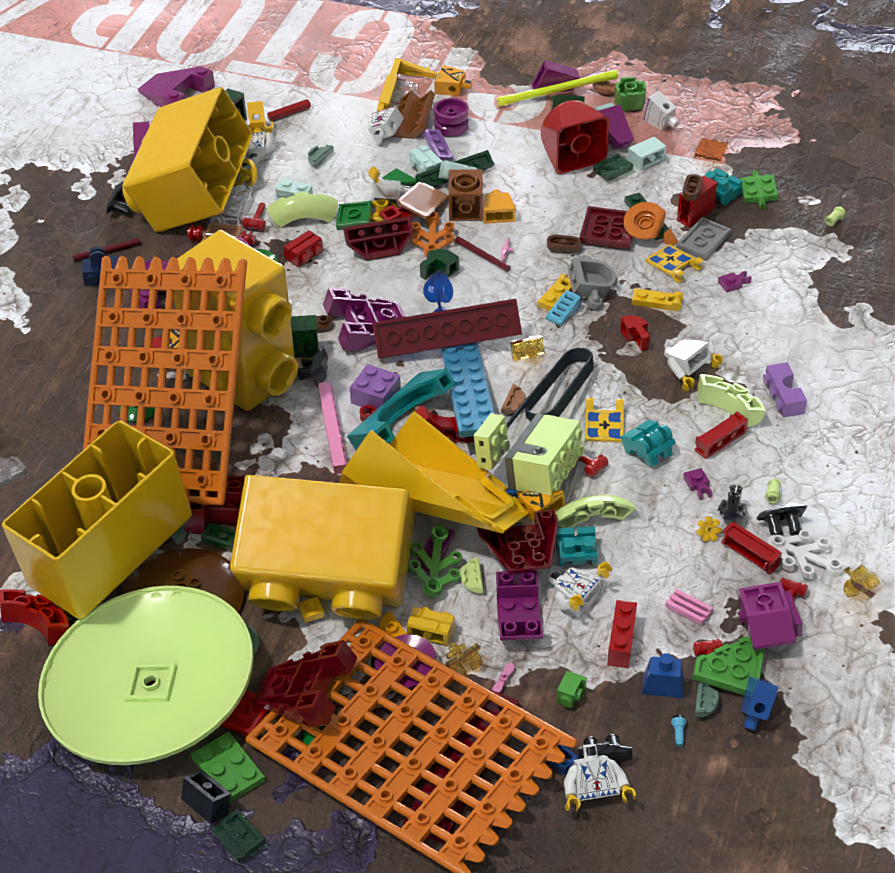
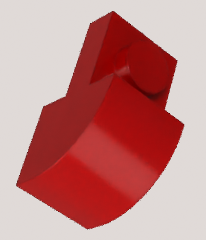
M394 205L379 212L383 221L404 217L413 219L418 216L401 206L396 208Z
M629 315L621 317L620 331L626 341L634 340L641 352L648 350L650 342L648 322L638 316Z

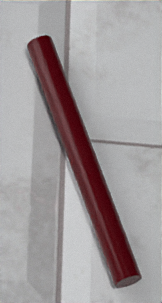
M459 236L455 238V242L507 272L510 270L511 266Z
M136 238L102 248H104L106 253L140 245V240ZM90 251L72 255L73 261L89 258Z

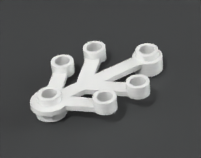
M803 529L799 532V535L790 537L776 534L768 538L767 543L782 552L781 561L782 567L785 570H792L796 559L801 569V575L805 578H811L814 574V567L808 564L806 560L825 567L826 574L830 577H839L842 574L843 564L839 559L828 560L811 553L820 550L827 551L829 549L830 540L826 537L819 538L817 543L798 547L792 544L810 542L811 532L809 530ZM787 552L792 553L795 559L791 556H788Z

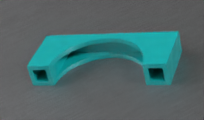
M447 368L418 373L349 433L347 438L355 451L371 430L389 444L396 438L390 426L397 418L419 403L432 397L443 395L452 388L455 382Z

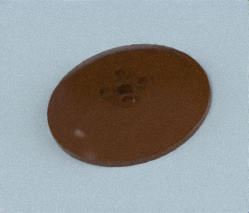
M196 548L175 549L151 557L130 574L121 591V595L139 589L157 586L191 587L221 598L232 606L238 614H240L245 600V590L230 570L231 562L217 553Z

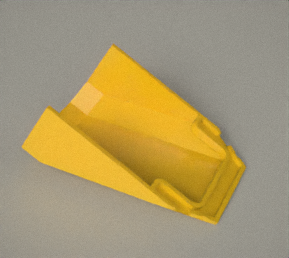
M415 411L409 416L390 445L375 432L369 431L343 469L339 481L342 484L404 489L409 492L414 511L502 534L529 514L516 497H511L506 492L508 487L487 469L479 468L476 460Z

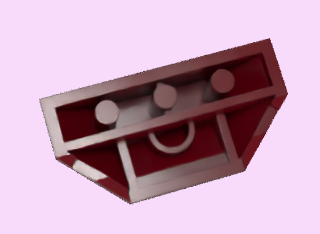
M410 217L343 228L346 245L365 260L400 255L414 233Z

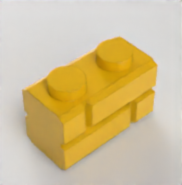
M414 606L407 622V634L417 635L427 641L446 646L449 645L455 629V616L445 611L441 613L432 611L428 607L419 608Z

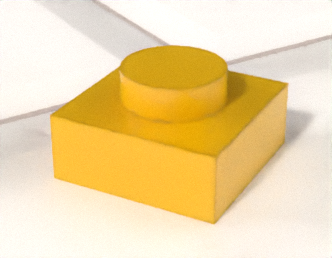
M318 597L298 602V609L304 623L324 617V611Z

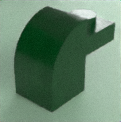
M434 249L427 252V259L420 263V277L424 280L436 272L448 278L459 270V256L445 249Z

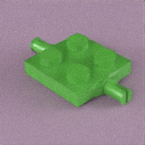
M753 170L752 176L740 178L743 180L742 194L744 203H759L760 210H762V206L763 210H765L767 207L766 202L778 200L774 175L759 176V171L756 170L755 174V170Z

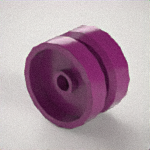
M445 98L438 101L434 106L435 130H440L442 135L451 137L464 134L469 127L468 104L458 98Z

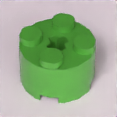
M624 77L620 79V82L615 83L614 103L616 105L620 104L623 112L643 109L646 98V83L643 80L640 82L636 80V77Z

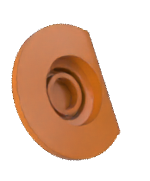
M652 202L638 203L632 206L625 214V230L636 239L656 238L662 229L666 212L661 206Z

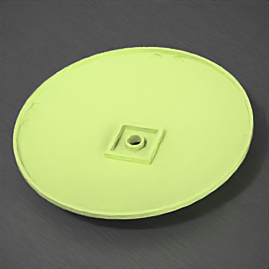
M157 586L125 593L97 606L85 618L76 621L51 650L39 681L38 699L42 718L50 733L64 748L75 755L93 762L109 765H134L167 758L182 752L207 737L237 707L247 689L253 670L254 653L251 636L245 622L237 611L221 598L206 591L183 586ZM151 681H156L153 685L146 686Z

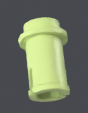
M835 207L833 212L825 218V223L828 226H833L839 219L845 217V210L842 207Z
M771 479L768 482V491L765 493V498L771 504H775L781 499V482L778 479Z

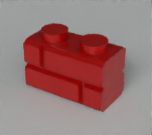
M308 230L283 247L285 260L290 263L292 262L296 267L307 263L309 259L323 251L322 238Z

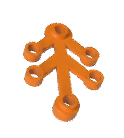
M433 212L426 218L429 233L421 229L420 223H412L414 233L410 238V242L421 247L426 258L427 252L434 249H442L454 242V234H452L455 230L454 223H445L444 229L436 233V226L440 223L437 212ZM420 236L429 241V244L420 240ZM444 237V240L436 244L437 240Z

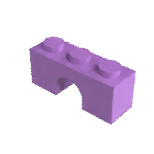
M788 362L767 365L765 374H763L764 384L768 386L770 396L774 398L776 408L780 410L783 417L805 414L807 399L801 387L792 389L794 374Z

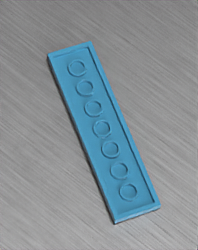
M465 344L442 348L441 354L444 368H447L455 382V385L449 391L459 438L474 436L491 413L494 414L478 345Z

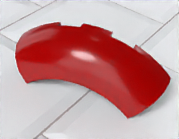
M424 405L416 410L417 414L453 443L464 441L467 444L474 442V436L459 438L455 417L435 415L428 411Z
M0 590L1 622H17L34 627L44 635L48 646L56 644L69 629L68 619L63 610L54 606L52 601L40 594L37 596L26 594L25 590Z

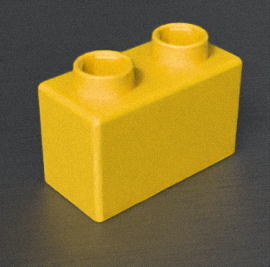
M223 87L158 108L142 140L130 170L123 181V195L132 211L138 214L142 213L155 232H162L223 213L253 134Z
M218 230L177 259L180 270H183L186 260L189 257L194 258L197 271H200L203 261L207 257L213 260L215 271H218L223 258L230 260L232 271L236 270L240 259L247 260L234 404L245 411H250L267 397L279 396L285 393L291 387L298 372V364L294 357L291 328L292 307L288 300L286 271L282 264L223 230ZM174 291L175 309L182 310L184 291ZM192 292L190 310H200L201 292ZM209 292L208 310L217 311L219 292ZM227 292L225 311H235L236 293ZM188 331L186 349L196 350L197 331ZM205 331L204 350H213L215 332ZM223 332L221 351H231L233 332ZM186 370V373L193 377L194 370ZM202 371L201 383L210 388L211 371ZM219 371V391H227L229 372Z
M117 421L2 522V527L27 585L74 617L83 619L192 516V510L174 451L125 422Z
M246 475L230 570L242 588L249 592L248 602L262 609L293 611L298 607L299 597H318V599L332 600L331 610L337 615L352 619H378L381 616L383 605L399 607L404 601L415 511L410 494L404 489Z

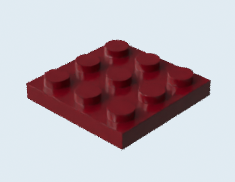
M588 206L579 237L581 243L630 249L633 237L627 233L624 227V217L627 211Z

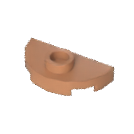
M602 81L593 84V88L602 95L615 94L614 82Z
M512 385L501 408L502 414L515 413L525 401L526 395L520 386Z

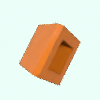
M668 229L664 233L663 243L673 246L678 240L672 230Z

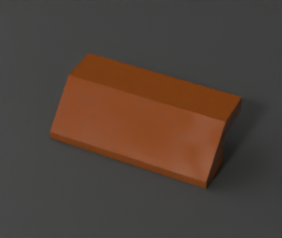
M411 90L401 98L398 110L404 119L391 137L414 139L425 130L435 93L432 90L421 98Z

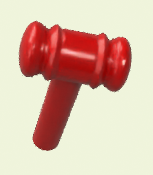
M259 203L253 218L244 217L242 222L244 229L265 230L266 221L260 219L266 206L265 203Z
M583 454L578 459L587 465L584 467V472L591 478L609 464L607 457L604 455H599L593 460Z
M784 577L780 579L779 582L782 583L784 592L790 590L793 600L795 595L802 598L806 596L808 591L807 584L790 579L786 580Z
M720 639L700 641L699 643L694 642L693 652L696 657L703 654L708 655L714 652L715 649L722 647L723 644Z

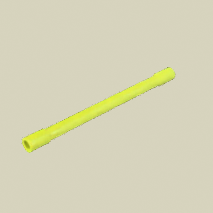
M615 69L598 75L518 94L497 97V104L499 107L526 99L618 79V72Z

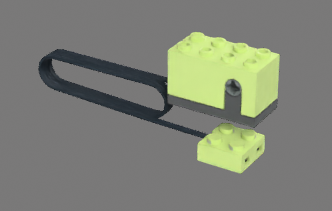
M573 348L566 351L507 423L503 415L491 413L474 434L479 468L493 470L496 464L500 462L501 457L509 450L510 446L506 435L508 428L525 408L526 418L530 423L505 456L508 489L522 492L529 490L547 495H552L555 490L558 491L560 489L561 483L568 477L570 470L575 467L577 460L584 453V446L581 440L583 431L580 428V421L561 418L560 415L594 369L593 354L589 349ZM574 362H586L550 411L541 414L530 412L568 365Z

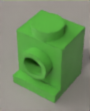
M566 671L557 689L556 703L573 709L576 701L580 702L583 693L585 694L587 677Z

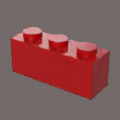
M616 600L608 651V666L629 668L637 602Z

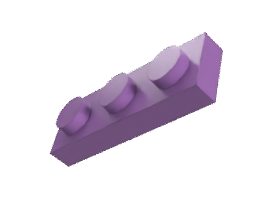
M425 129L423 135L431 151L442 161L452 162L454 157L440 130Z

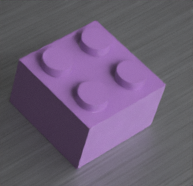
M367 364L350 386L351 404L360 407L372 405L377 410L401 389L400 375Z

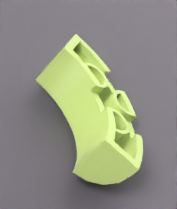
M300 192L295 193L294 196L282 197L267 207L271 219L281 228L289 222L301 218H316L329 223L337 212L338 200L321 193L316 195Z
M700 374L698 383L699 403L719 407L733 415L738 411L748 419L747 427L754 426L763 419L766 409L758 397L755 396L753 398L747 393L748 389L737 383L732 385L723 382L724 378Z
M604 494L577 499L561 507L555 513L558 519V527L572 528L588 521L589 517L594 515L622 521L636 510V507L632 501L625 498Z

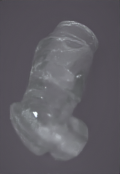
M403 79L397 80V92L403 91L408 93L412 90L416 94L419 93V84L407 82Z

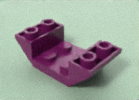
M537 570L509 574L508 571L496 572L497 616L500 640L543 639Z
M781 582L744 587L736 590L739 604L741 601L747 618L749 638L753 650L796 643L791 611Z

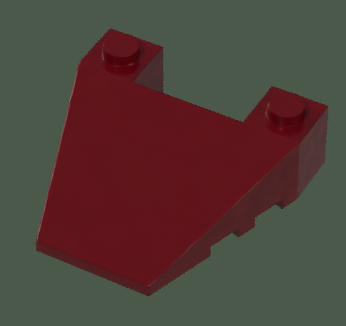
M227 475L224 505L190 504L192 516L184 523L185 532L202 533L207 528L208 523L237 524L245 476ZM208 491L207 497H217L218 492Z
M341 640L326 643L320 646L321 650L311 654L308 651L303 654V658L297 661L290 659L268 669L253 703L308 727L328 725L336 707L325 694L333 677L351 674L357 656L347 643Z

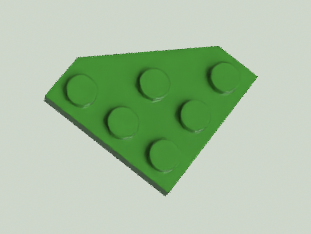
M744 636L731 645L726 644L708 655L703 654L697 657L692 679L745 695L749 676L760 679L765 648L753 650L750 638Z

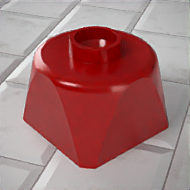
M578 100L564 102L552 109L542 123L541 140L555 171L558 174H563L603 163L607 158L610 119L588 104Z

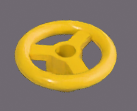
M244 158L243 163L249 164L252 169H245L241 166L239 181L234 183V187L241 191L251 189L257 180L256 165L252 160ZM244 181L250 182L248 185L243 186Z
M385 198L373 201V207L375 206L376 212L371 215V220L376 222L383 221L379 217V212L391 205H394L396 208L398 206Z

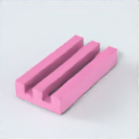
M678 589L674 591V595L670 596V600H667L665 603V607L701 626L713 609Z

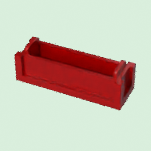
M738 411L734 415L731 414L725 421L703 435L696 437L695 452L704 459L712 456L746 433L748 419Z
M734 521L723 529L724 537L721 540V544L727 545L761 567L763 571H767L769 575L780 566L782 552Z

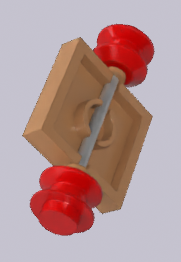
M210 222L207 230L204 231L202 225L195 228V225L192 224L187 231L190 241L197 238L198 242H202L218 230H223L233 237L244 239L250 246L255 245L256 235H253V231L246 234L243 227L237 225Z

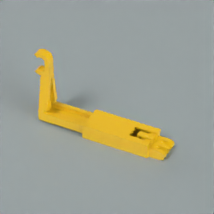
M395 58L390 75L387 74L377 106V112L391 107L398 74L436 79L439 72L430 71L429 66L424 68L403 59Z

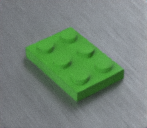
M230 732L223 734L191 753V758L197 767L205 771L231 793L230 803L265 782V776Z

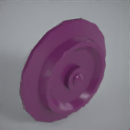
M409 634L396 637L437 660L434 647L426 639ZM387 642L380 648L382 652L389 656H392L398 649ZM376 658L375 667L378 671L384 662ZM418 661L412 667V669L424 676L432 669L421 661ZM407 675L399 681L401 685L408 689L419 684V682Z

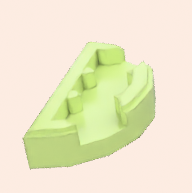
M479 557L470 559L469 563L462 566L460 573L462 585L474 593H483Z

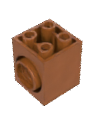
M483 169L449 170V221H483Z

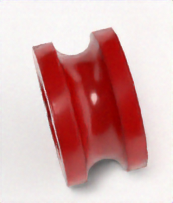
M372 405L362 406L359 410L360 420L363 422L376 411V408Z

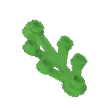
M436 525L430 534L433 540L432 558L428 556L423 549V545L419 542L412 543L410 553L418 556L430 571L428 576L421 568V563L416 559L410 560L408 564V571L416 573L423 582V592L429 597H438L444 585L449 582H457L460 578V571L452 568L447 575L438 579L440 571L452 564H460L463 558L459 551H453L449 557L440 561L442 542L448 536L447 528L442 525Z

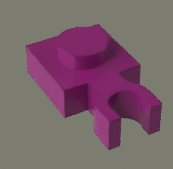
M743 271L739 275L733 272L718 277V283L727 293L742 288V284L751 283L752 277H746L747 271Z
M702 468L684 472L683 479L690 491L697 490L699 500H702L703 493H706L709 498L712 497V490L709 487L710 481Z

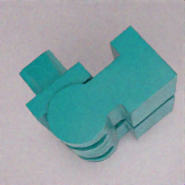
M718 168L713 170V172L708 171L704 175L717 182L715 201L718 202L720 200L721 204L727 205L731 200L742 194L743 180L732 175L729 176L728 173Z
M647 420L635 427L636 429H632L620 436L627 454L637 451L638 457L644 458L646 465L652 467L659 464L658 454H660L661 458L672 456L671 446L676 444L675 439L672 438L670 428L665 424L660 426L658 422Z
M595 526L577 527L576 536L574 527L558 528L555 544L559 566H565L566 561H570L571 565H586V560H591V564H597L598 552Z

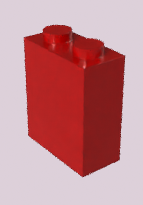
M704 175L702 176L703 183L698 199L688 201L683 198L682 193L679 194L677 222L689 228L695 225L701 217H705L715 206L717 182Z

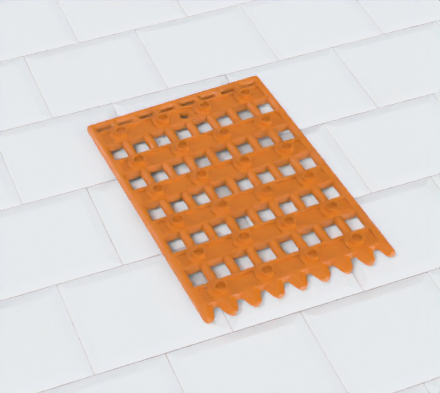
M108 256L102 258L83 450L113 425L110 424L112 406H121L120 421L126 424L129 406L138 407L136 426H132L133 428L173 450L175 458L177 449H186L184 469L179 468L190 504L222 506L225 503L247 272L246 259H240L236 270L232 271L230 260L223 258L218 271H215L213 260L207 257L204 259L200 271H197L196 261L192 257L186 260L183 270H180L178 259L175 257L169 259L165 270L162 269L161 259L156 256L152 259L148 270L145 269L144 259L140 256L136 257L132 269L128 268L127 258L124 256L119 257L115 269H112L111 260ZM107 289L116 290L114 308L105 307ZM123 290H132L131 308H122ZM140 290H149L148 309L139 308ZM157 291H167L165 309H156ZM174 291H184L182 310L173 309ZM192 292H201L200 310H190ZM209 292H219L217 311L208 310ZM227 292L236 293L235 311H225ZM103 328H112L110 346H101ZM120 328L129 329L127 347H118ZM136 329H146L144 348L135 347ZM154 329L163 330L161 348H152ZM171 330H180L178 349H169ZM188 331H197L196 350L186 349ZM205 331L215 332L213 350H204ZM223 332H233L231 351H221ZM99 366H108L106 385H97ZM116 367H125L123 386L114 385ZM133 368H142L140 387L131 386ZM150 368L159 369L157 387H148ZM167 369H176L175 388H165ZM184 370H194L192 389H182ZM202 371H211L210 390H200ZM219 371L229 372L227 391L218 390ZM95 405H104L102 424L93 423ZM146 407L155 408L153 427L144 426ZM163 408L172 409L171 428L161 427ZM180 409L190 410L188 429L179 428ZM198 410L207 411L206 430L196 429ZM216 411L225 412L223 431L214 430ZM194 450H204L202 470L192 469ZM212 451H221L220 471L210 470ZM190 490H200V495L191 496ZM208 491H217V497H207Z
M359 619L338 640L351 643L349 647L357 656V660L351 674L333 677L325 694L328 699H332L344 706L337 715L332 714L330 723L321 730L318 727H308L282 716L275 724H272L279 714L270 711L246 736L245 740L249 745L451 872L471 873L463 862L465 860L478 863L484 862L485 854L478 847V844L480 842L488 845L498 844L499 837L491 828L493 826L502 828L512 827V819L505 811L507 809L518 812L525 811L526 804L519 797L520 792L538 795L539 787L532 778L535 776L551 779L552 771L545 762L548 760L564 763L565 755L558 746L575 747L577 740L366 620ZM363 628L364 631L356 637L355 635ZM385 641L398 648L392 656L378 649ZM371 655L384 662L378 671L365 664ZM418 661L432 668L426 676L412 669ZM357 670L371 677L365 685L351 678ZM405 675L419 682L413 690L399 683ZM453 680L467 687L461 696L447 689ZM344 684L357 691V694L351 700L337 693ZM391 690L406 697L399 706L385 698ZM440 695L454 702L448 711L433 703ZM488 700L503 708L497 717L482 709ZM378 704L392 712L386 720L371 713ZM426 710L441 717L435 726L420 718ZM475 715L490 723L484 732L469 724ZM364 720L379 727L372 736L358 728ZM524 721L540 729L534 737L518 729ZM413 725L428 733L421 742L407 734ZM302 729L316 737L309 745L295 738ZM264 730L268 731L260 740L257 739ZM462 730L477 738L471 747L456 740V737ZM350 735L364 742V745L358 751L344 744ZM512 736L527 744L521 753L505 745ZM400 740L414 748L407 757L393 749ZM288 744L302 752L294 761L281 754ZM449 746L464 754L457 763L442 755ZM337 750L351 758L344 767L329 759ZM498 752L514 760L508 769L492 761ZM385 756L400 764L393 773L378 765ZM435 762L450 770L444 779L429 771ZM322 766L336 774L329 783L315 775ZM485 768L501 776L494 785L479 777ZM371 772L386 780L379 789L364 781ZM421 778L437 786L430 795L415 787ZM472 783L488 792L481 801L465 793ZM357 788L372 796L365 805L350 797ZM407 794L423 802L416 811L400 803ZM458 800L474 808L467 818L451 809ZM393 810L409 819L402 828L386 819ZM444 816L460 825L453 835L437 826ZM430 833L446 842L439 852L423 843Z

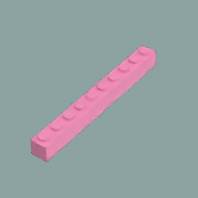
M330 382L318 383V391L334 474H341L347 465V460L345 461L346 453L343 452L345 450L344 443L341 444L343 438L340 435L341 427H338L340 425L339 418H336L338 417V412L335 410L336 402H333L335 401L334 394H332L333 387L330 386Z

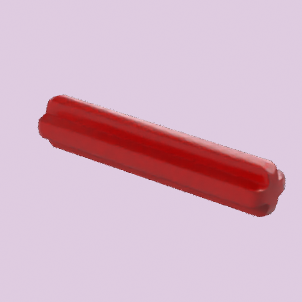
M306 99L268 112L267 117L269 121H274L311 107V103Z

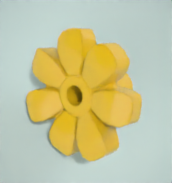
M706 516L705 522L699 520L697 525L700 529L696 530L697 535L702 536L701 540L705 542L709 538L711 541H716L718 539L716 533H721V527H717L720 521L716 518L712 519L711 516Z

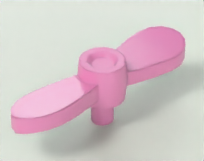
M507 238L505 246H502V261L506 260V255L509 251H513V248H509L510 238Z
M513 663L506 664L503 672L499 675V680L492 688L493 691L501 693L503 686L507 684L508 678L515 670Z

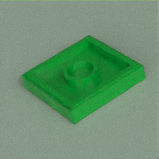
M372 200L339 204L336 229L343 230L344 227L370 223L373 208Z

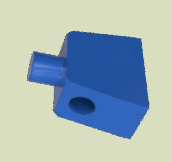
M664 653L660 657H650L643 674L642 694L683 699L684 672L682 661L680 659H673L672 655Z
M749 676L741 706V711L747 714L744 727L757 730L760 719L768 720L779 688L778 686ZM759 703L758 708L754 709V706Z

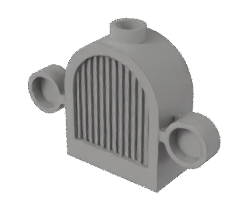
M587 255L573 258L567 269L572 292L581 297H589L586 303L591 309H598L602 303L601 298L607 296L612 286H616L618 283V277L608 264L599 260H592Z

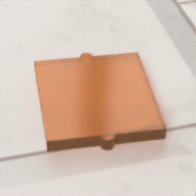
M702 138L694 156L706 158V160L721 161L728 143L717 141L716 139Z

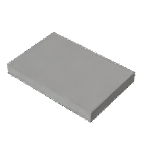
M701 217L676 243V248L706 261L728 238L732 229Z

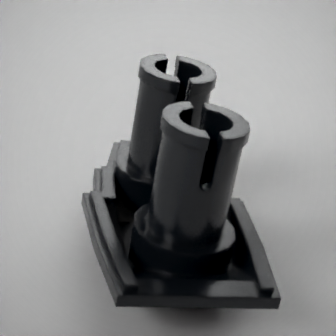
M123 181L115 186L111 194V198L107 203V214L110 211L116 210L128 216L131 211L127 204L121 202V200L125 201L122 187Z
M324 346L314 355H303L301 357L303 367H311L298 368L297 372L299 380L313 378L317 388L318 383L324 382L327 377L328 354Z
M730 485L728 499H723L719 504L717 511H719L723 519L737 521L746 515V504L740 503L742 486L738 485L737 492L735 493L736 485Z
M790 502L786 505L777 506L774 509L765 510L759 513L756 519L767 522L770 536L776 534L783 535L779 522L781 520H787L790 535H798L802 530L799 517H802L807 505Z
M616 734L608 735L605 738L606 743L597 744V739L593 736H589L583 741V745L596 744L598 756L605 755L609 759L614 760L618 765L633 759L632 747L621 746L619 736ZM578 747V759L584 758L583 747Z

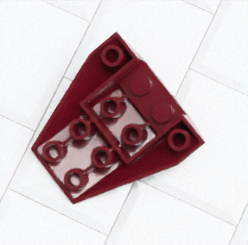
M554 509L534 512V524L511 527L503 534L476 527L480 539L509 574L551 568L558 530V519Z

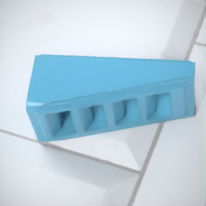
M566 290L546 315V319L561 326L580 307L581 297Z

